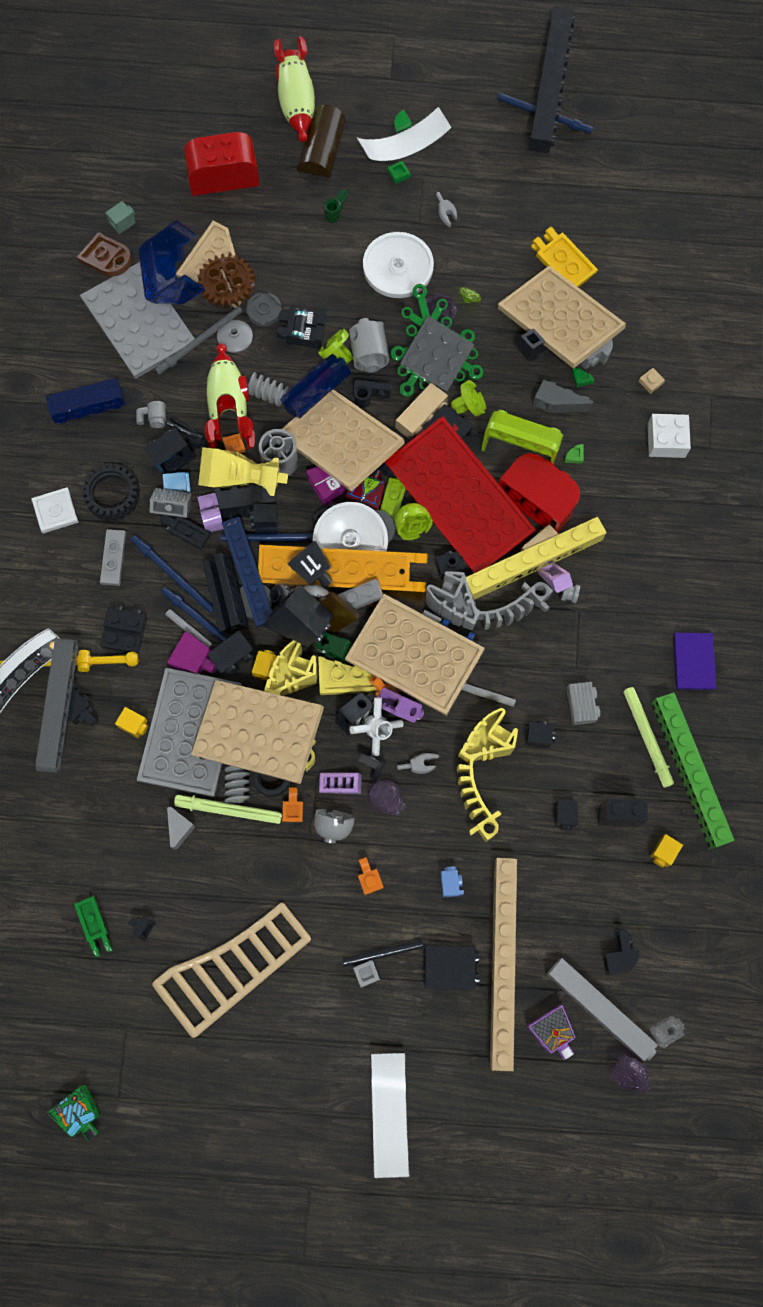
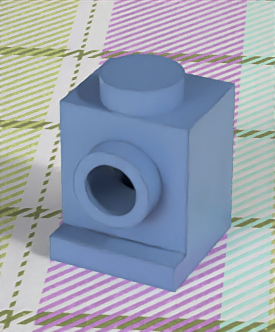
M456 867L444 868L445 871L440 873L442 897L463 896L464 890H459V887H462V876L458 875Z

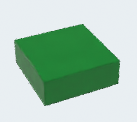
M403 161L387 167V172L395 184L410 178V172Z

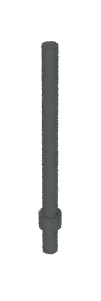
M236 307L173 356H168L165 362L155 369V372L160 375L169 367H174L178 360L238 316L242 309Z

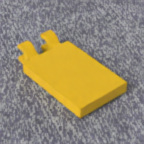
M552 227L548 228L543 236L550 242L547 245L539 237L533 240L534 244L531 247L537 252L536 257L546 267H552L575 286H581L596 274L598 269L563 232L558 235Z

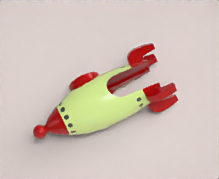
M299 36L297 39L298 50H286L283 52L281 41L277 39L274 41V53L280 61L276 65L280 106L290 126L299 133V141L305 142L308 138L306 131L311 124L315 109L314 88L304 61L307 54L306 42L303 37Z
M218 344L216 350L219 354L214 359L207 378L206 394L210 420L206 422L204 429L209 448L217 449V440L222 442L220 415L226 410H233L237 412L240 438L243 439L245 437L247 448L252 449L255 443V433L252 420L246 417V402L249 401L246 376H241L235 363L225 354L227 351L226 345Z

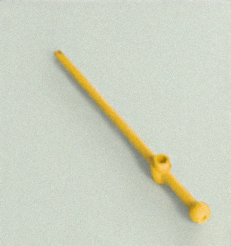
M80 650L76 658V665L80 672H88L93 664L126 663L128 666L133 667L139 663L138 654L132 651L128 652L125 656L91 657L90 651ZM52 660L46 663L43 667L51 666Z

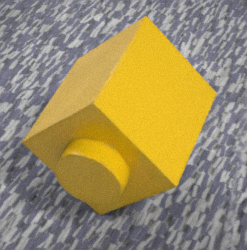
M264 650V652L258 651L252 670L253 677L266 681L269 679L271 667H273V663L277 658L274 652Z
M126 707L115 723L118 728L138 739L148 729L147 719Z
M665 834L659 839L650 857L654 859L653 862L656 865L669 867L674 862L683 845Z

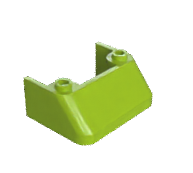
M498 410L493 412L488 422L481 450L485 451L489 438L493 437L552 457L551 462L554 463L563 434L557 428H549L510 415L504 410Z

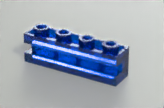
M331 354L286 393L280 401L287 413L300 419L350 375L351 371L343 358L337 359L336 355Z
M117 378L45 396L54 424L65 423L75 418L81 419L86 415L100 414L109 409H119L121 406H125Z

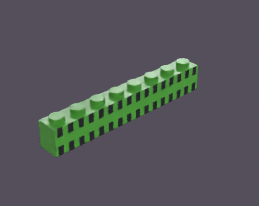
M675 693L656 698L651 705L709 849L711 850L735 841Z

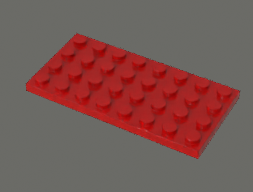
M443 416L385 461L387 467L413 499L428 510L434 525L454 550L459 552L460 557L464 558L465 563L473 573L493 565L536 531Z

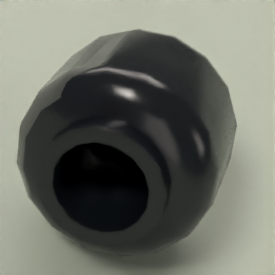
M286 583L276 584L270 591V600L273 605L277 606L296 587Z

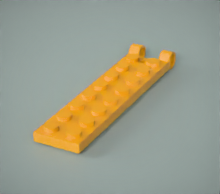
M259 545L258 572L262 583L310 585L287 564L306 547ZM322 548L333 567L327 572L333 580L328 587L355 588L377 579L382 590L426 592V582H410L409 576L410 563H427L428 554ZM400 569H404L405 573L400 574ZM318 580L313 583L314 585L322 586Z

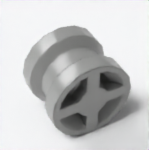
M580 585L571 586L563 590L561 600H571L572 603H576Z

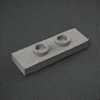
M106 530L100 578L101 585L120 586L126 531Z

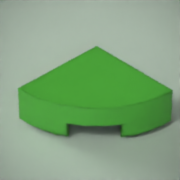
M583 444L576 445L569 450L564 463L583 464Z

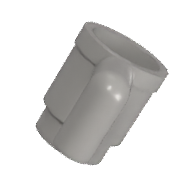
M152 401L147 404V407L138 408L136 410L137 424L143 425L144 415L148 414V421L152 428L164 427L166 404L161 401Z

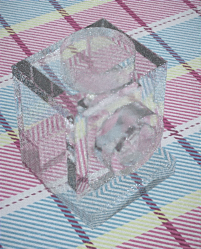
M669 1016L649 1029L661 1048H666L684 1036L682 1030L685 1027L679 1018L675 1019L674 1016ZM669 1027H672L674 1030L672 1035H669L667 1032Z

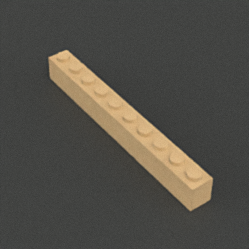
M496 858L494 860L490 1069L494 1071H513L517 859Z

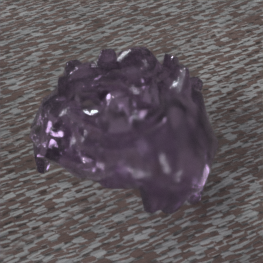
M379 780L371 786L368 799L372 809L390 815H399V810L406 809V805L403 803L402 790L396 783L390 780Z
M623 1054V1057H619V1061L611 1073L612 1080H616L620 1087L625 1090H638L644 1094L646 1090H651L647 1066L640 1063L636 1058L628 1057Z

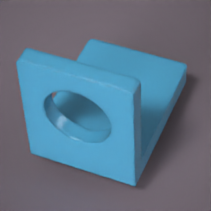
M189 473L163 474L164 489L190 492Z

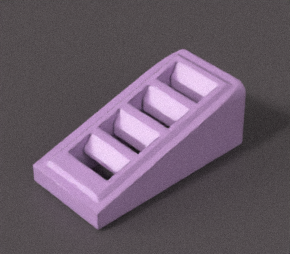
M555 563L538 569L539 575L557 593L573 585L570 573Z
M320 773L319 793L361 794L362 775L359 773ZM327 778H330V788H327ZM335 778H338V788H335ZM343 778H346V788H343ZM352 778H354L353 788H351Z

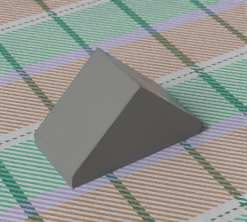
M167 807L170 847L175 850L180 847L195 826L172 807Z

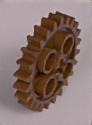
M222 253L221 258L215 255L214 261L208 259L209 264L203 263L204 269H199L200 275H197V283L200 294H203L204 300L208 299L209 304L214 302L215 307L219 304H222V309L226 305L231 309L232 304L239 307V301L245 303L244 298L250 299V293H254L253 287L256 286V279L253 268H250L249 262L245 263L244 258L239 260L238 255L234 258H231V253L228 254V257H225ZM220 269H223L226 280L223 278V274ZM227 282L230 283V288L233 293H230Z

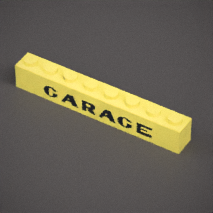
M599 518L591 519L466 577L470 592L474 598L473 600L602 541L607 532Z

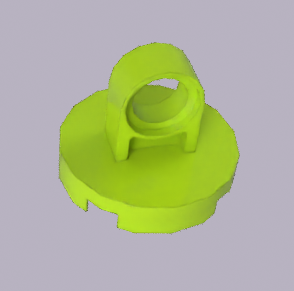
M344 328L342 331L339 330L327 341L325 349L323 346L320 348L318 354L325 359L333 353L342 364L347 365L353 360L351 352L343 344L348 338L349 333Z
M470 380L461 384L462 396L453 400L451 407L456 410L457 414L470 410L475 416H480L485 413L483 410L486 409V404L481 392H476L474 388L477 386Z

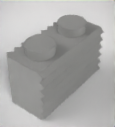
M156 487L150 498V513L187 518L191 509L192 493L180 492L179 490L173 491L172 489L169 491L168 489H158Z
M592 682L569 684L566 691L572 725L595 723L598 717H600L599 706L595 705V699L597 698L596 687H592Z

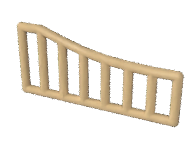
M279 903L264 917L227 943L194 959L170 967L153 981L152 986L192 1038H196L309 943L311 937L286 905ZM280 913H282L301 937L292 946L272 922ZM264 926H266L285 950L277 959L273 957L255 934ZM248 938L269 964L260 973L238 946ZM232 950L253 979L243 986L220 957L221 954ZM212 959L237 992L227 1000L200 964ZM192 968L221 1006L211 1014L179 972ZM171 977H173L204 1018L196 1027L192 1025L163 987V984Z

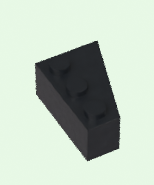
M255 483L248 484V488L238 489L237 486H231V490L221 491L220 488L214 489L223 522L236 517L250 518L253 504L277 505L275 496H270L265 488Z

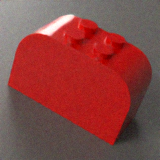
M233 132L199 137L190 140L185 145L184 155L192 196L260 186L253 141L249 135Z
M529 453L517 458L499 481L501 488L522 513L542 528L551 525L557 533L571 518L580 498L579 487L570 478L569 474L565 471H560L553 462L545 460L537 454Z

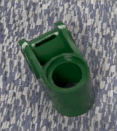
M324 632L323 638L318 643H315L316 650L336 660L346 662L345 658L353 643L347 639ZM323 640H326L327 644L321 646V642H323Z

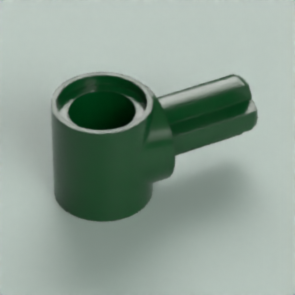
M345 189L339 190L334 199H328L324 203L325 219L330 223L337 222L340 218L343 203L349 195Z

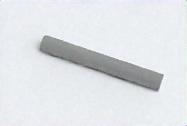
M171 609L166 612L165 615L184 631L191 634L209 649L212 648L213 644Z
M466 683L462 688L463 691L514 707L516 699Z

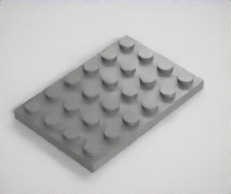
M141 261L131 266L123 274L113 276L80 295L135 379L161 365L168 356H173L195 339Z
M165 668L137 781L215 797L223 764L191 754L215 680L242 686V684Z

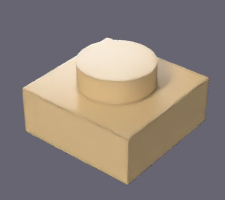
M652 368L640 377L639 382L651 394L664 384L665 380Z

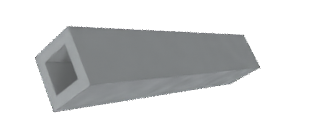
M562 958L558 959L546 975L639 1060H650L656 1053L655 1048L657 1044Z

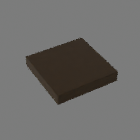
M333 591L317 600L334 615L330 620L331 626L327 629L331 634L359 618V614Z

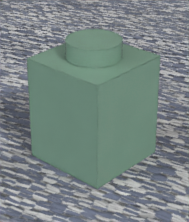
M123 201L105 212L109 224L118 234H121L136 223L134 210L131 206H126Z

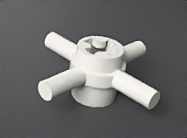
M379 697L374 698V715L368 716L364 721V725L350 727L351 734L366 732L372 737L373 756H379L380 740L387 739L391 735L393 728L403 727L402 720L387 721L386 718L381 716L382 698Z

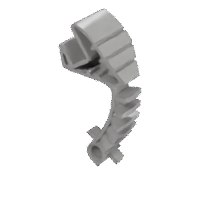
M446 571L442 589L431 584L427 586L425 602L437 616H441L440 618L443 620H450L452 625H462L463 628L473 630L477 620H483L484 630H488L490 628V619L494 618L495 628H500L503 621L501 615H504L506 625H511L514 617L516 621H519L523 618L524 614L527 616L532 611L534 604L544 612L549 610L550 607L545 601L551 596L553 590L543 582H538L531 588L524 582L521 589L525 593L514 602L496 610L479 611L476 608V603L473 600L474 598L470 592L465 574L463 572ZM535 591H542L544 596H538Z

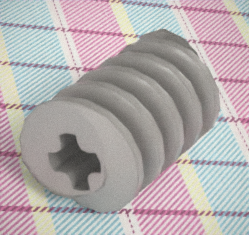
M254 372L248 384L249 395H255L257 398L262 397L264 401L268 400L271 404L275 402L276 406H281L287 396L288 386L283 389V383H280L277 387L276 380L270 384V378H267L264 382L263 375H260L257 379V373Z
M227 765L229 767L225 768V772L228 775L225 776V780L229 782L225 784V788L229 790L225 792V796L230 798L225 799V803H243L244 800L250 798V796L244 795V792L250 791V788L244 787V784L250 783L249 780L244 779L250 773L244 771V769Z

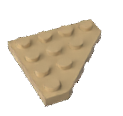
M212 221L177 271V278L198 288L197 275H200L199 269H204L203 263L209 264L208 259L214 261L215 255L221 258L222 253L225 257H228V254L231 253V258H234L236 255L228 228ZM220 269L223 274V278L226 280L223 269ZM227 282L230 293H233L230 288V283Z

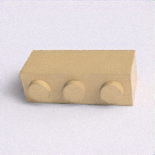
M430 383L396 419L395 428L407 438L413 440L444 404L448 406V395L433 383Z

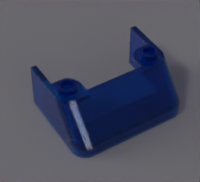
M177 220L145 241L139 249L144 296L152 304H185L205 290L202 285L185 274L177 279L175 263L184 256L183 245L196 237V233Z

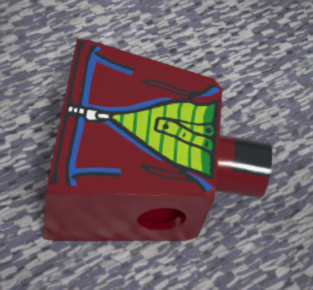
M376 469L353 491L348 490L345 495V502H357L373 510H380L385 482L380 480L382 472Z

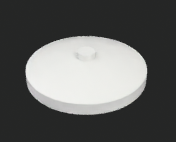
M391 232L376 238L368 246L364 254L363 271L367 282L378 293L388 297L405 298L412 296L414 286L423 284L426 287L433 274L434 261L429 247L421 239L409 233ZM418 288L417 293H419L422 289Z
M344 502L329 508L319 518L313 533V541H318L322 548L386 552L388 548V532L382 518L370 507L357 502Z

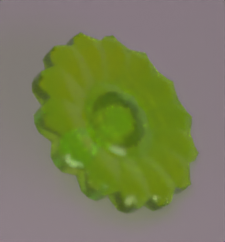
M459 288V293L464 297L465 302L479 303L481 301V296L471 288Z

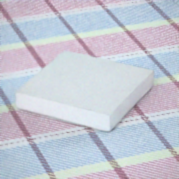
M68 487L31 498L42 533L79 522Z

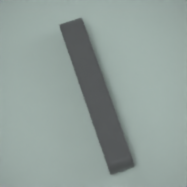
M56 638L54 642L36 758L37 772L58 773L60 770L78 651L77 640Z

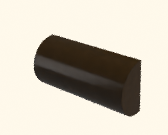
M325 104L319 105L314 109L312 121L307 132L308 138L304 142L297 171L328 178L331 177L346 124V117L341 110Z

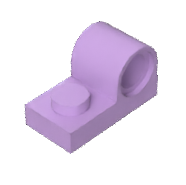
M212 493L197 497L205 530L208 532L222 530L221 522L223 521L216 494Z

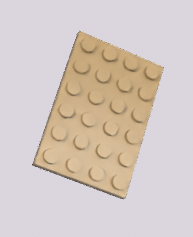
M550 266L498 303V309L524 330L529 332L535 329L545 340L544 345L572 368H575L624 330L626 323Z
M331 387L282 428L294 437L297 451L349 491H353L405 444L402 437Z
M383 594L384 598L380 599L345 660L447 716L485 648Z
M215 680L191 755L301 784L324 707L302 700Z

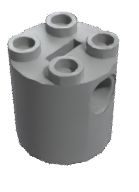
M367 318L360 319L358 324L349 329L354 367L361 371L376 372L389 363L384 323L369 321Z
M283 429L267 431L261 437L259 442L261 463L279 458V473H285L290 476L298 467L297 447L294 437Z

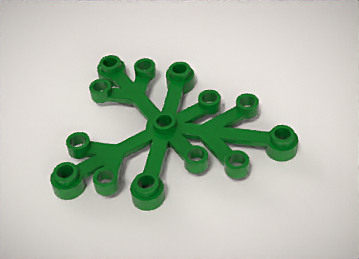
M417 284L412 289V296L418 300L422 318L415 315L409 307H405L401 312V316L404 319H409L422 327L427 316H429L425 299L427 288L423 284ZM418 288L423 290L422 294L417 293ZM445 299L437 301L436 308L431 315V318L436 321L441 312L447 308L448 304ZM439 302H443L445 307H439ZM408 310L410 316H405L404 311ZM444 317L440 323L444 325L443 320H448L449 325L446 327L449 328L452 320L449 317ZM414 325L408 326L406 335L408 337H416L418 333L417 328ZM413 328L414 334H410L408 329ZM469 329L463 330L460 336L465 338L466 333L470 334L471 338L468 341L472 343L475 338L473 331ZM394 347L390 352L391 359L395 362L402 361L409 347ZM472 348L471 351L475 353V357L468 355L466 360H474L478 356L477 350ZM395 351H401V356H396ZM465 361L461 367L468 372V376L472 380H478L483 375V369L479 365L472 366ZM401 365L397 369V374L400 377H405L407 374L412 373L408 381L402 383L399 387V392L403 397H409L413 394V385L417 378H419V388L424 391L426 389L422 387V382H426L429 386L430 383ZM400 368H404L406 373L401 374ZM460 369L458 373L462 375V379L455 377L454 380L456 382H461L465 378L464 372ZM478 369L479 375H475L473 370ZM409 386L410 392H405L404 387Z

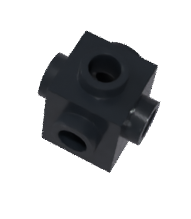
M448 551L443 553L442 556L436 557V567L440 580L444 579L446 571L463 572L465 561L463 557H460L458 551Z

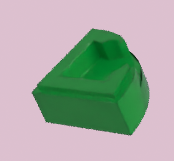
M404 110L400 111L395 118L394 128L396 133L411 127V121Z
M572 368L571 372L576 387L594 383L591 374L582 371L580 368Z

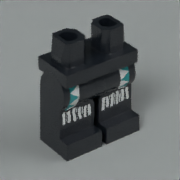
M290 307V311L280 310L279 322L288 323V326H278L277 338L286 339V344L290 345L295 344L317 349L322 347L326 310L309 311L303 308L296 309V307Z

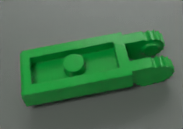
M95 896L75 903L74 906L87 942L90 943L95 957L100 956V949L95 941L96 939L102 938L107 952L112 951V946L107 936L108 932Z

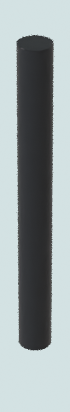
M422 940L343 958L342 960L344 967L421 949L423 944Z

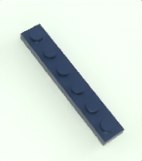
M236 517L221 523L255 624L258 628L263 626L272 610L241 519Z

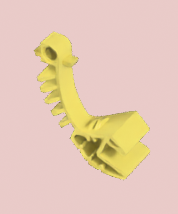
M203 447L198 485L231 489V486L239 488L255 483L265 488L270 496H275L278 483L287 484L288 474L279 473V458L257 464L239 452Z
M294 640L290 642L280 652V656H277L264 692L284 696L317 684L316 657L313 655L310 661L301 658V643ZM312 749L310 751L312 758L306 764V772L315 763V755Z
M503 708L488 714L483 718L482 722L480 721L458 756L469 763V766L461 764L457 766V773L468 772V776L458 778V784L460 786L470 783L471 787L461 790V798L471 794L474 796L473 799L466 800L464 803L465 810L478 804L479 808L470 813V819L473 820L481 813L486 817L485 820L472 828L469 834L471 836L478 831L485 842L493 838L498 832V824L495 819L501 813L497 811L491 815L483 803L475 785L473 763L481 759L486 761L495 757L508 756L514 750L518 729L515 728L510 733L499 726L505 715ZM491 824L494 828L493 833H486L483 826Z

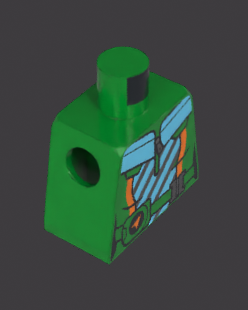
M86 1085L80 1086L47 1112L70 1137L82 1132L86 1140L89 1141L98 1134L92 1122L100 1115Z

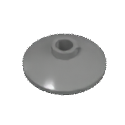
M231 320L220 328L217 333L218 343L226 345L227 351L231 353L244 351L250 346L253 339L252 330L249 325L240 320Z

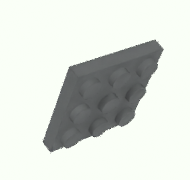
M427 316L400 365L429 383H433L446 393L474 344L430 316Z

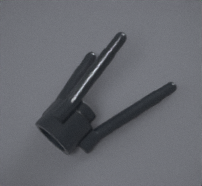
M170 417L178 425L167 421L166 424L187 434L186 442L189 443L188 447L190 450L200 449L205 435L195 431L178 419Z

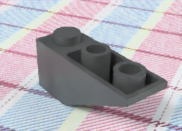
M543 380L535 396L533 406L548 413L589 412L594 401L586 396L573 393L570 389L557 386L552 381Z

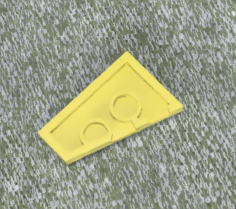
M318 656L320 695L376 693L378 691L368 681L373 676L357 666L345 665L342 662H334Z

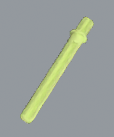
M633 687L627 688L624 691V695L656 770L654 772L658 773L664 788L672 786L674 781L668 769L670 766H667L636 691Z
M176 795L174 801L176 807L188 808L190 811H206L277 824L282 819L281 812L200 799L194 795L193 797Z

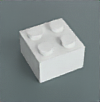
M652 414L648 422L649 457H686L691 449L689 415Z

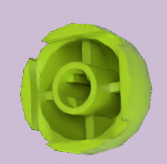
M418 503L402 506L395 514L394 519L395 528L404 540H413L421 537L418 534L424 531L427 533L433 522L428 510Z

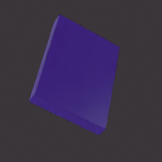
M674 633L676 689L715 690L716 675L713 633Z

